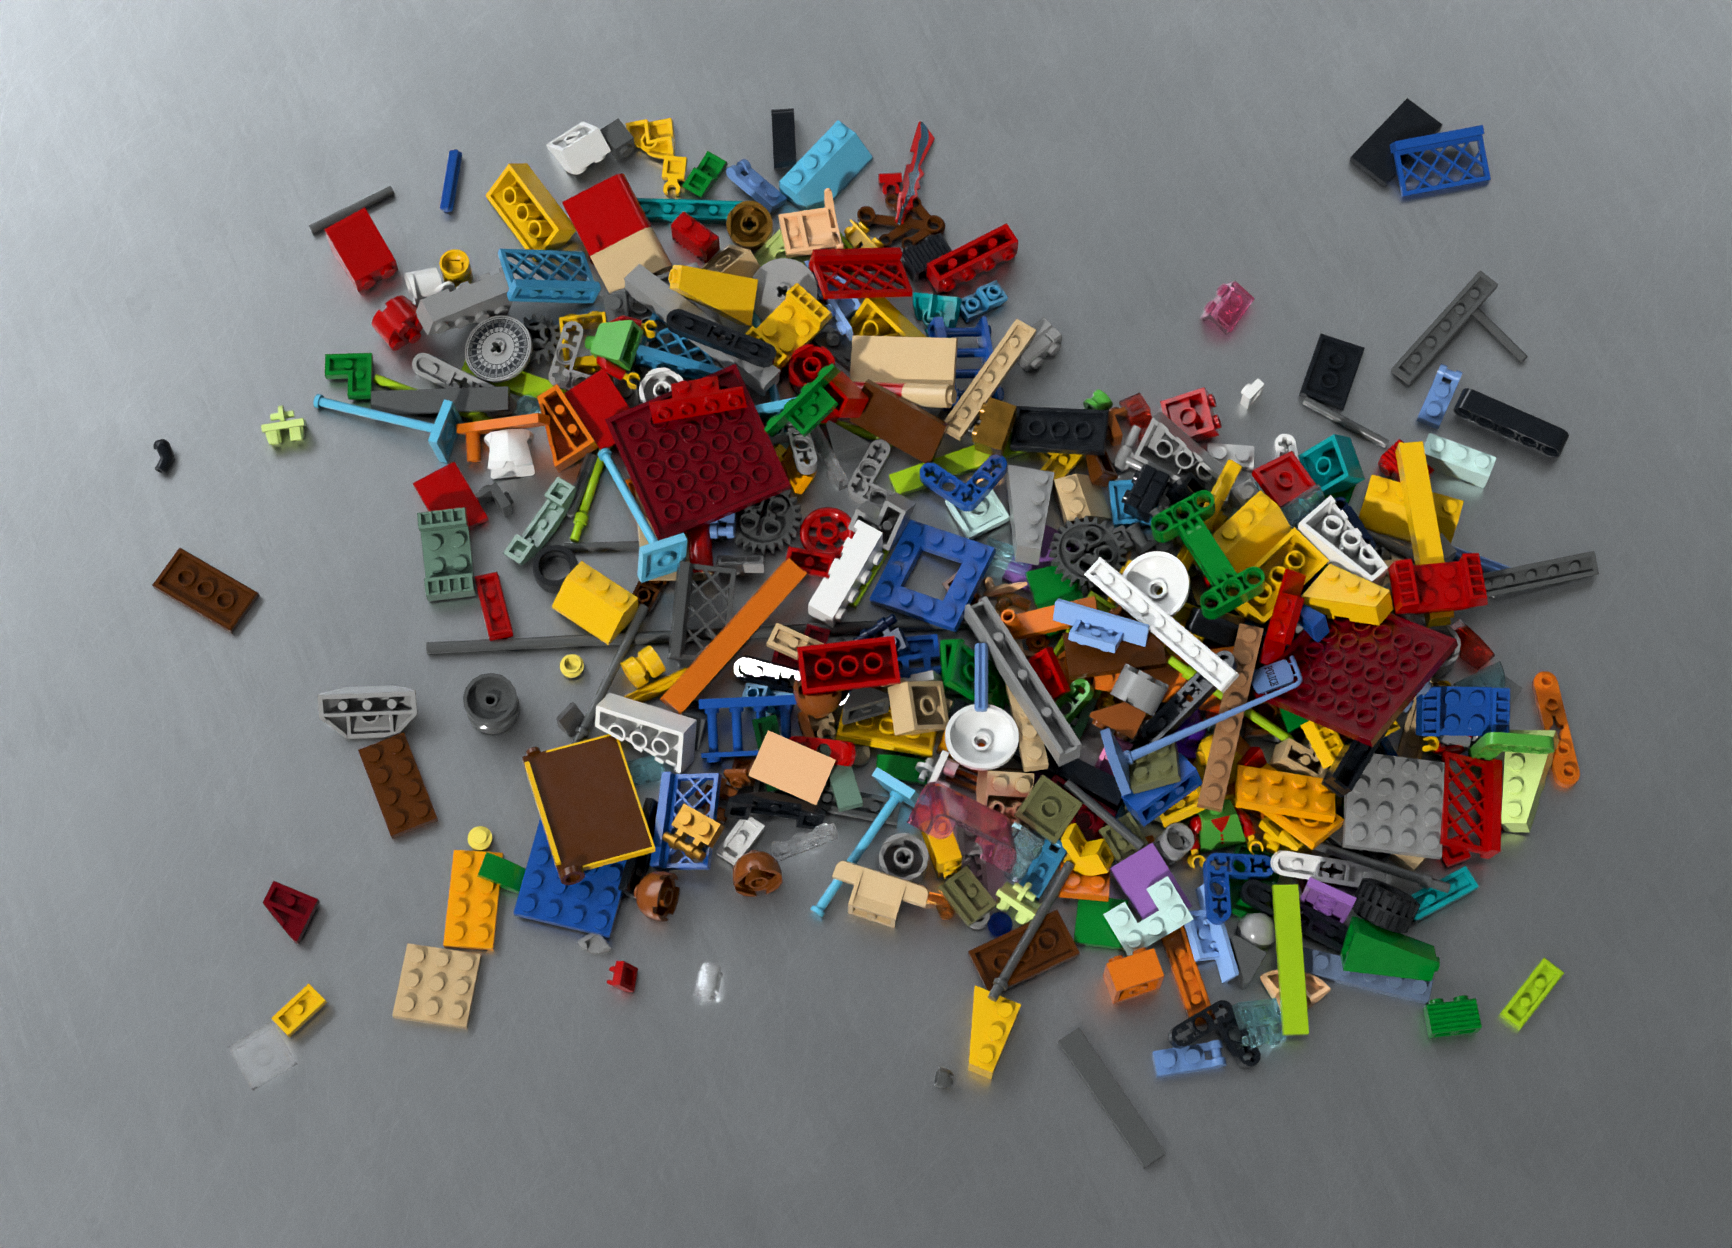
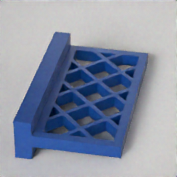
M1483 125L1391 143L1390 150L1391 154L1393 153L1401 196L1405 197L1491 180L1482 136L1485 134ZM1477 141L1479 151L1474 157L1465 151V148L1470 142ZM1449 146L1459 151L1453 161L1443 155V152ZM1428 150L1437 155L1431 165L1421 159L1424 152ZM1408 154L1415 159L1410 169L1402 165L1400 156ZM1461 154L1472 160L1466 170L1456 164ZM1439 158L1450 164L1445 174L1434 168ZM1418 162L1428 168L1423 178L1412 172ZM1474 163L1482 167L1483 177L1476 178L1469 173ZM1453 167L1463 173L1460 180L1456 182L1447 177ZM1431 171L1441 177V180L1435 186L1425 181ZM1410 175L1420 183L1416 189L1407 191L1405 181Z
M671 771L662 772L653 837L655 852L651 853L650 860L652 868L657 871L666 872L670 870H710L713 848L707 845L703 846L702 850L706 853L703 863H695L692 859L685 856L683 851L681 852L684 857L678 863H671L672 855L677 850L669 847L668 843L662 840L665 832L675 834V831L678 830L671 824L677 815L678 808L684 802L696 811L708 802L710 804V811L706 816L716 821L722 779L720 773L673 774ZM707 780H714L713 788L705 794L700 787ZM681 781H690L693 786L683 795L680 791ZM698 790L703 797L692 806L687 799ZM688 835L685 839V842H687L691 838V836Z

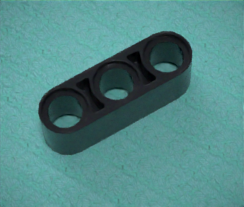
M794 108L771 109L774 169H791L796 164Z

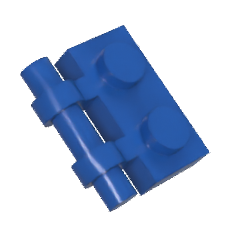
M938 635L906 637L911 650L897 658L898 663L902 665V669H899L900 678H911L910 675L931 670L941 675V665L931 666L932 660H940ZM923 661V667L909 668V662Z

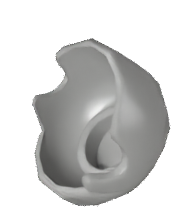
M1264 913L1246 914L1237 923L1236 935L1257 948L1264 950L1269 948L1276 940L1274 920Z

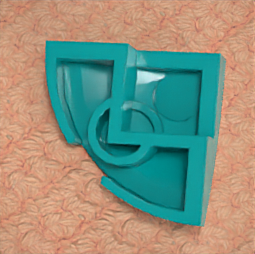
M913 292V307L917 320L923 321L925 326L928 327L934 317H943L944 326H947V328L956 327L962 298Z

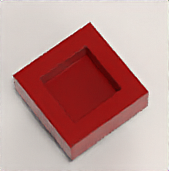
M1458 835L1450 839L1457 841L1460 837ZM1442 845V858L1447 868L1471 858L1469 851Z

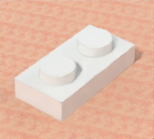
M1207 443L1206 452L1223 467L1227 460H1233L1242 466V471H1253L1254 446Z
M750 815L748 820L740 819L717 849V855L734 865L741 856L751 849L765 830V826Z

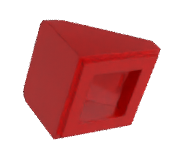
M1251 747L1236 764L1262 768L1267 764V761L1260 747Z

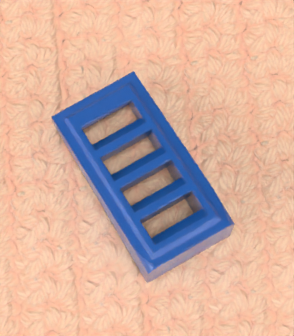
M1303 604L1298 624L1316 642H1320L1330 632L1324 614Z

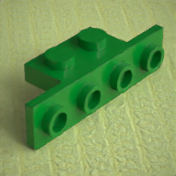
M833 363L823 367L819 371L818 377L812 383L809 382L804 385L801 393L795 399L789 400L784 405V410L778 416L775 415L768 420L764 430L771 437H774L790 421L806 437L839 405L824 387L841 371Z

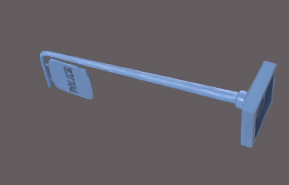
M1293 655L1290 656L1291 663L1283 659L1254 670L1252 678L1253 688L1257 694L1265 693L1266 695L1133 751H1123L1110 728L1101 730L1100 733L1106 756L1121 795L1131 793L1128 765L1133 764L1134 760L1298 687L1302 683L1303 677ZM1291 665H1293L1296 674L1292 673ZM1297 676L1298 680L1293 683L1294 677ZM1281 688V689L1276 690V691H1274V692H1272V693H1269V694L1266 693V692H1269V691H1272V690Z

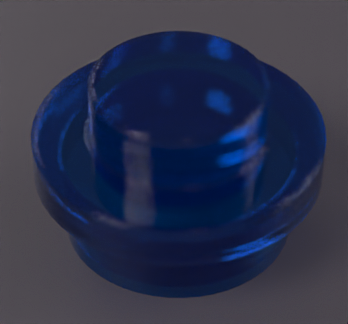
M1004 912L994 913L988 922L989 931L996 937L1010 932L1013 927L1012 919Z

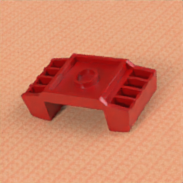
M1479 553L1462 554L1459 561L1413 565L1412 559L1394 561L1388 568L1396 614L1457 611L1488 605Z

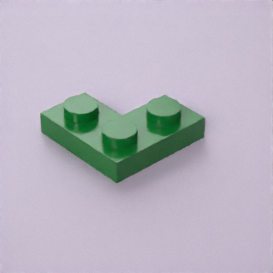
M372 353L325 354V378L348 379L347 396L349 400L371 399L373 386Z

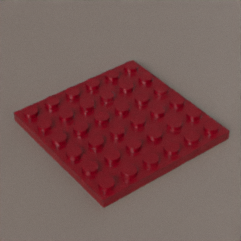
M736 364L705 377L718 376L720 390L743 386L747 404L746 408L653 424L649 402L671 399L672 391L605 419L658 541L681 533L687 534L792 488L771 440L764 430L765 427Z
M1391 613L1380 625L1352 622L1349 618L1339 616L1332 619L1327 618V615H1325L1330 632L1320 642H1316L1303 630L1276 661L1284 659L1291 663L1290 656L1293 655L1303 677L1302 683L1298 687L1265 702L1373 747L1457 648V639ZM1291 665L1292 673L1296 674L1293 665ZM1297 676L1294 677L1293 683L1298 680ZM1254 688L1251 690L1253 697L1260 698L1266 695L1265 693L1257 694ZM1278 688V689H1275V690H1272V691H1269V692H1266V693L1269 694V693H1272V692H1274V691H1276V690H1279V689H1281V688Z

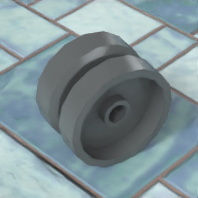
M495 673L481 674L472 679L465 689L463 695L465 711L473 727L480 732L491 735L503 733L510 729L517 721L520 712L519 699L511 681L503 675Z

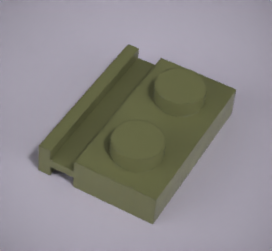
M1130 812L1118 818L1123 825L1145 842L1141 849L1149 845ZM1109 825L1098 830L1102 839L1104 838L1117 863L1139 851Z
M967 866L950 877L944 884L938 886L940 893L968 928L997 907L996 901Z

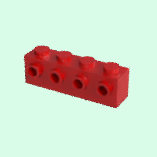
M1006 223L927 263L926 276L937 294L943 291L948 292L954 289L957 284L963 281L968 282L983 271L992 270L996 264L1013 259L1018 251V239Z

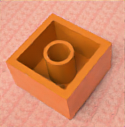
M1146 947L1133 951L1131 956L1123 958V955H1118L1108 960L1109 963H1106L1103 978L1113 1004L1160 989L1164 973L1154 948L1147 950Z

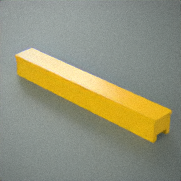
M1423 441L1399 442L1395 453L1415 565L1444 563ZM1454 611L1424 614L1426 627L1450 625V618H1454Z

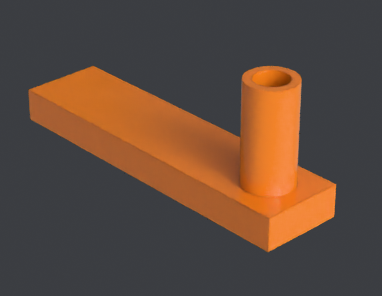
M534 413L456 424L457 434L466 435L467 462H481V434L505 429L550 425V416Z
M1095 596L1070 601L1098 610ZM1055 605L1015 614L1011 609H1006L1001 614V620L1014 640H1022L1072 628L1071 625L1053 620Z

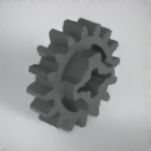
M532 314V320L523 317V325L528 329L533 339V349L529 363L531 364L533 359H537L538 364H541L542 358L550 361L549 355H555V348H557L561 335L558 324L554 325L552 318L545 321V315H541L540 319H536L535 314ZM549 333L552 335L551 342L548 340Z

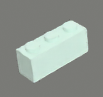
M1431 433L1428 434L1424 444L1427 464L1434 471L1484 489L1497 457Z

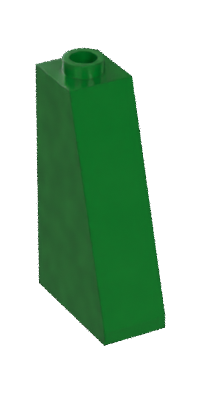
M1352 916L1340 953L1343 971L1432 981L1434 972H1437L1440 966V958L1436 956L1433 945L1401 933L1386 930L1367 920Z

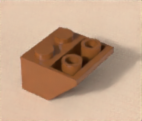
M1126 702L1093 711L1089 717L1093 718L1092 724L1103 730L1108 726L1115 730L1113 735L1127 741L1128 738L1134 739L1147 713Z

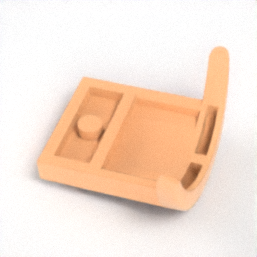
M830 188L824 190L825 208L778 214L786 258L811 255L813 249H844Z

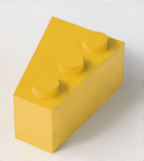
M1332 564L1325 568L1302 595V598H1305L1303 604L1332 619L1339 616L1349 618L1352 622L1380 625L1393 610L1390 590Z
M975 985L968 1070L991 1080L1020 1013L1021 1004L999 996L998 1000L994 1002L988 998L990 991Z

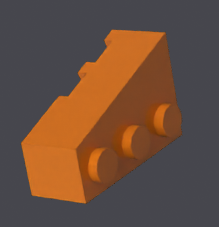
M558 384L537 396L541 414L550 416V425L545 426L554 466L559 473L585 457L587 453H591L599 448Z

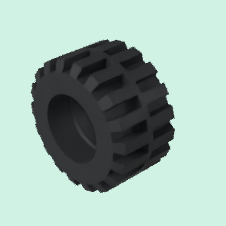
M1363 878L1354 896L1357 899L1352 910L1361 918L1381 928L1396 933H1407L1420 904L1411 895L1392 885L1372 878Z

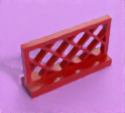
M900 247L813 249L808 267L812 273H815L824 299L912 297L913 290L901 262L902 251ZM896 270H897V274H896V275H895L894 273L890 272V271H896ZM867 271H876V273L873 275ZM823 272H832L833 274L828 276ZM846 272H855V273L851 276L850 274H848V273H846ZM860 275L869 281L864 283L857 279V277ZM883 275L890 279V281L887 283L878 277ZM839 276L845 279L847 282L843 284L837 281L835 278ZM896 282L903 286L904 289H898L892 285ZM852 283L861 289L854 290L848 286ZM875 283L883 289H875L871 285ZM831 284L839 290L829 291L827 286Z
M1445 751L1442 753V762H1445L1440 844L1479 853L1480 858L1490 859L1501 852L1503 761L1498 759L1485 761ZM1450 760L1456 761L1462 769L1457 774L1449 766ZM1472 765L1482 767L1481 778L1477 779L1469 767ZM1463 772L1473 783L1468 788L1458 778ZM1451 781L1461 791L1456 797L1449 790V783ZM1474 786L1481 793V800L1478 802L1468 791ZM1462 795L1472 805L1467 811L1457 800ZM1451 803L1461 814L1455 820L1448 812V806ZM1473 809L1480 815L1479 824H1476L1468 814ZM1462 817L1472 828L1466 834L1457 824V821ZM1451 826L1460 837L1457 841L1447 838L1448 828ZM1473 831L1480 839V846L1474 845L1468 838V835Z

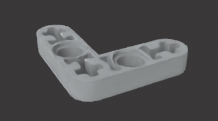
M570 321L564 325L549 371L550 383L553 386L558 384L560 389L566 391L575 386L577 378L584 377L587 379L592 376L572 370L583 336V328L576 321ZM572 326H576V331L580 332L579 336L575 335L573 337L572 343H577L576 347L570 344H562L563 339L568 341L569 333L566 332V329H571ZM562 348H569L572 351L573 357L569 361H563L559 357V352ZM556 361L562 365H570L569 370L564 368L563 376L566 379L565 381L561 380L560 383H556L555 378L552 377L553 373L557 374L560 366H555Z
M789 421L779 431L778 435L771 437L768 434L772 445L789 442L795 466L799 473L810 475L816 472L817 455L810 433L804 437ZM762 422L764 427H766L767 422ZM799 443L807 444L808 447L800 449L797 448L796 445ZM804 457H807L808 464L803 462Z
M878 439L870 444L847 486L848 496L853 501L859 504L868 501L882 509L884 503L880 505L875 504L872 498L880 494L887 499L894 494L875 484L890 457V445L888 442ZM884 448V453H880L877 461H875L876 450ZM870 465L876 471L872 475H866L862 469ZM862 479L864 481L862 491L854 493V488L860 485Z

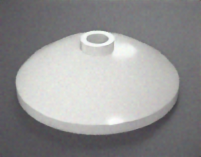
M1154 551L1142 554L1135 558L1122 574V576L1171 617L1180 611L1188 598L1190 591L1188 571L1178 558L1169 553ZM1163 588V592L1157 595V590Z
M975 704L957 711L950 718L946 726L945 743L950 755L958 763L973 770L985 771L998 768L1013 757L1018 747L1019 732L1015 721L1006 711L988 704L986 712H976L974 709ZM983 743L985 746L979 747L978 744Z

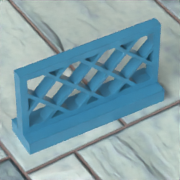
M501 248L498 251L509 287L507 292L509 301L594 304L601 290L600 283L593 279L584 251ZM507 257L516 259L518 261L517 265L510 262ZM527 258H534L540 263L536 266ZM554 258L561 264L559 266H556L548 259ZM569 259H579L581 266H576ZM523 264L532 272L529 275L519 267ZM544 265L552 270L553 273L550 275L542 270L541 267ZM566 266L575 273L571 276L562 270V267ZM516 273L523 279H514L513 274ZM536 273L545 280H537L533 276ZM558 274L567 281L557 280L554 276ZM579 275L586 281H578L575 277Z
M652 313L650 320L666 324L659 316ZM648 328V330L656 332L655 337L647 338L644 335L636 352V365L650 369L668 368L679 374L682 378L689 380L700 379L724 369L715 366L713 362L716 360L699 347L687 351L683 343L689 340L685 337L679 338L677 334L672 333L668 328L659 332L656 329ZM672 333L675 340L665 344L661 336ZM657 339L661 345L655 349L646 346L647 342ZM679 345L683 353L675 355L671 354L668 349ZM701 351L705 357L702 361H696L692 359L691 355Z

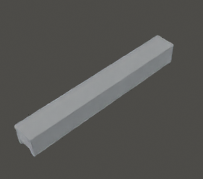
M641 264L636 266L624 278L625 292L665 322L668 313L674 309L685 310L716 322L682 295L669 289L670 286ZM721 335V337H717V341L721 342L722 339H725L724 335ZM690 340L725 368L736 364L743 381L763 397L773 384L776 385L779 382L781 370L774 365L766 368L759 367Z
M987 596L983 597L981 602L972 606L970 604L965 605L964 618L979 642L988 645L989 658L1058 766L1060 767L1081 757V742Z

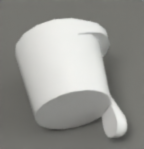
M436 267L404 274L411 301L416 307H418L421 299L446 289L450 292L455 289L452 281L442 284Z

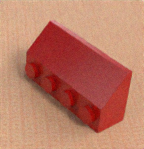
M894 636L797 647L803 695L901 683Z

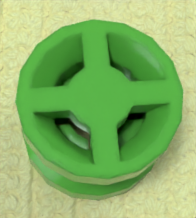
M1097 389L1093 392L1091 398H1087L1083 402L1085 409L1109 410L1113 403L1107 394Z

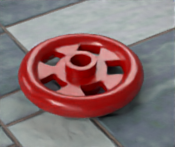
M822 507L812 511L801 524L800 540L803 547L807 550L835 555L836 559L841 558L843 545L836 548L833 544L839 539L845 542L847 537L853 538L855 532L848 529L852 520L851 517L844 511L834 507ZM830 516L831 522L821 524L820 518ZM841 522L844 523L847 529L843 532H840L837 526ZM810 527L817 528L816 536H809ZM831 532L832 536L825 537L824 533ZM820 542L823 545H827L826 549L821 550L817 548V543Z

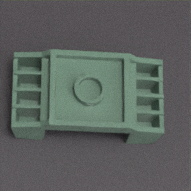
M466 507L417 513L425 568L424 585L428 602L476 596Z

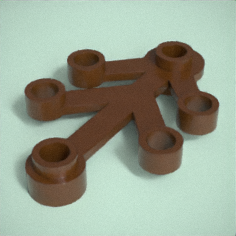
M889 194L885 199V205L897 214L898 196ZM919 198L913 201L918 206L913 207L910 212L917 213L922 220L913 219L907 213L902 225L901 219L904 207L901 209L898 223L895 222L896 217L875 214L874 209L869 206H863L857 212L858 223L862 221L867 227L872 224L897 227L888 234H883L879 237L881 242L883 240L889 241L888 244H884L883 248H891L893 241L912 229L920 231L912 237H905L902 240V250L906 248L904 246L905 243L916 245L929 235L943 234L945 231L944 220L937 215H930L922 206ZM895 200L896 203L890 204L888 201ZM869 217L870 220H863L862 218ZM936 226L938 229H931L930 227Z

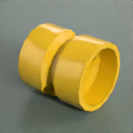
M457 249L445 252L439 262L444 283L452 281L455 288L466 281L471 284L473 274L466 253Z
M650 645L640 650L636 658L631 656L620 663L625 675L636 689L647 684L649 677L656 678L666 671L660 657Z

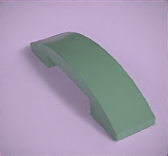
M557 476L544 495L547 498L544 505L521 536L518 534L514 536L503 554L520 565L525 564L534 557L561 524L573 501L577 488Z

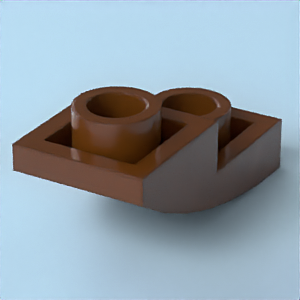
M638 581L632 593L638 597V608L640 604L645 605L649 608L647 612L650 613L669 581H646L643 583Z

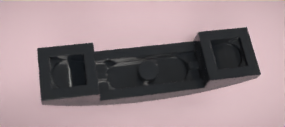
M750 792L729 797L724 811V817L748 820L750 813L796 819V827L820 830L825 818V811L810 802L793 796L771 792Z

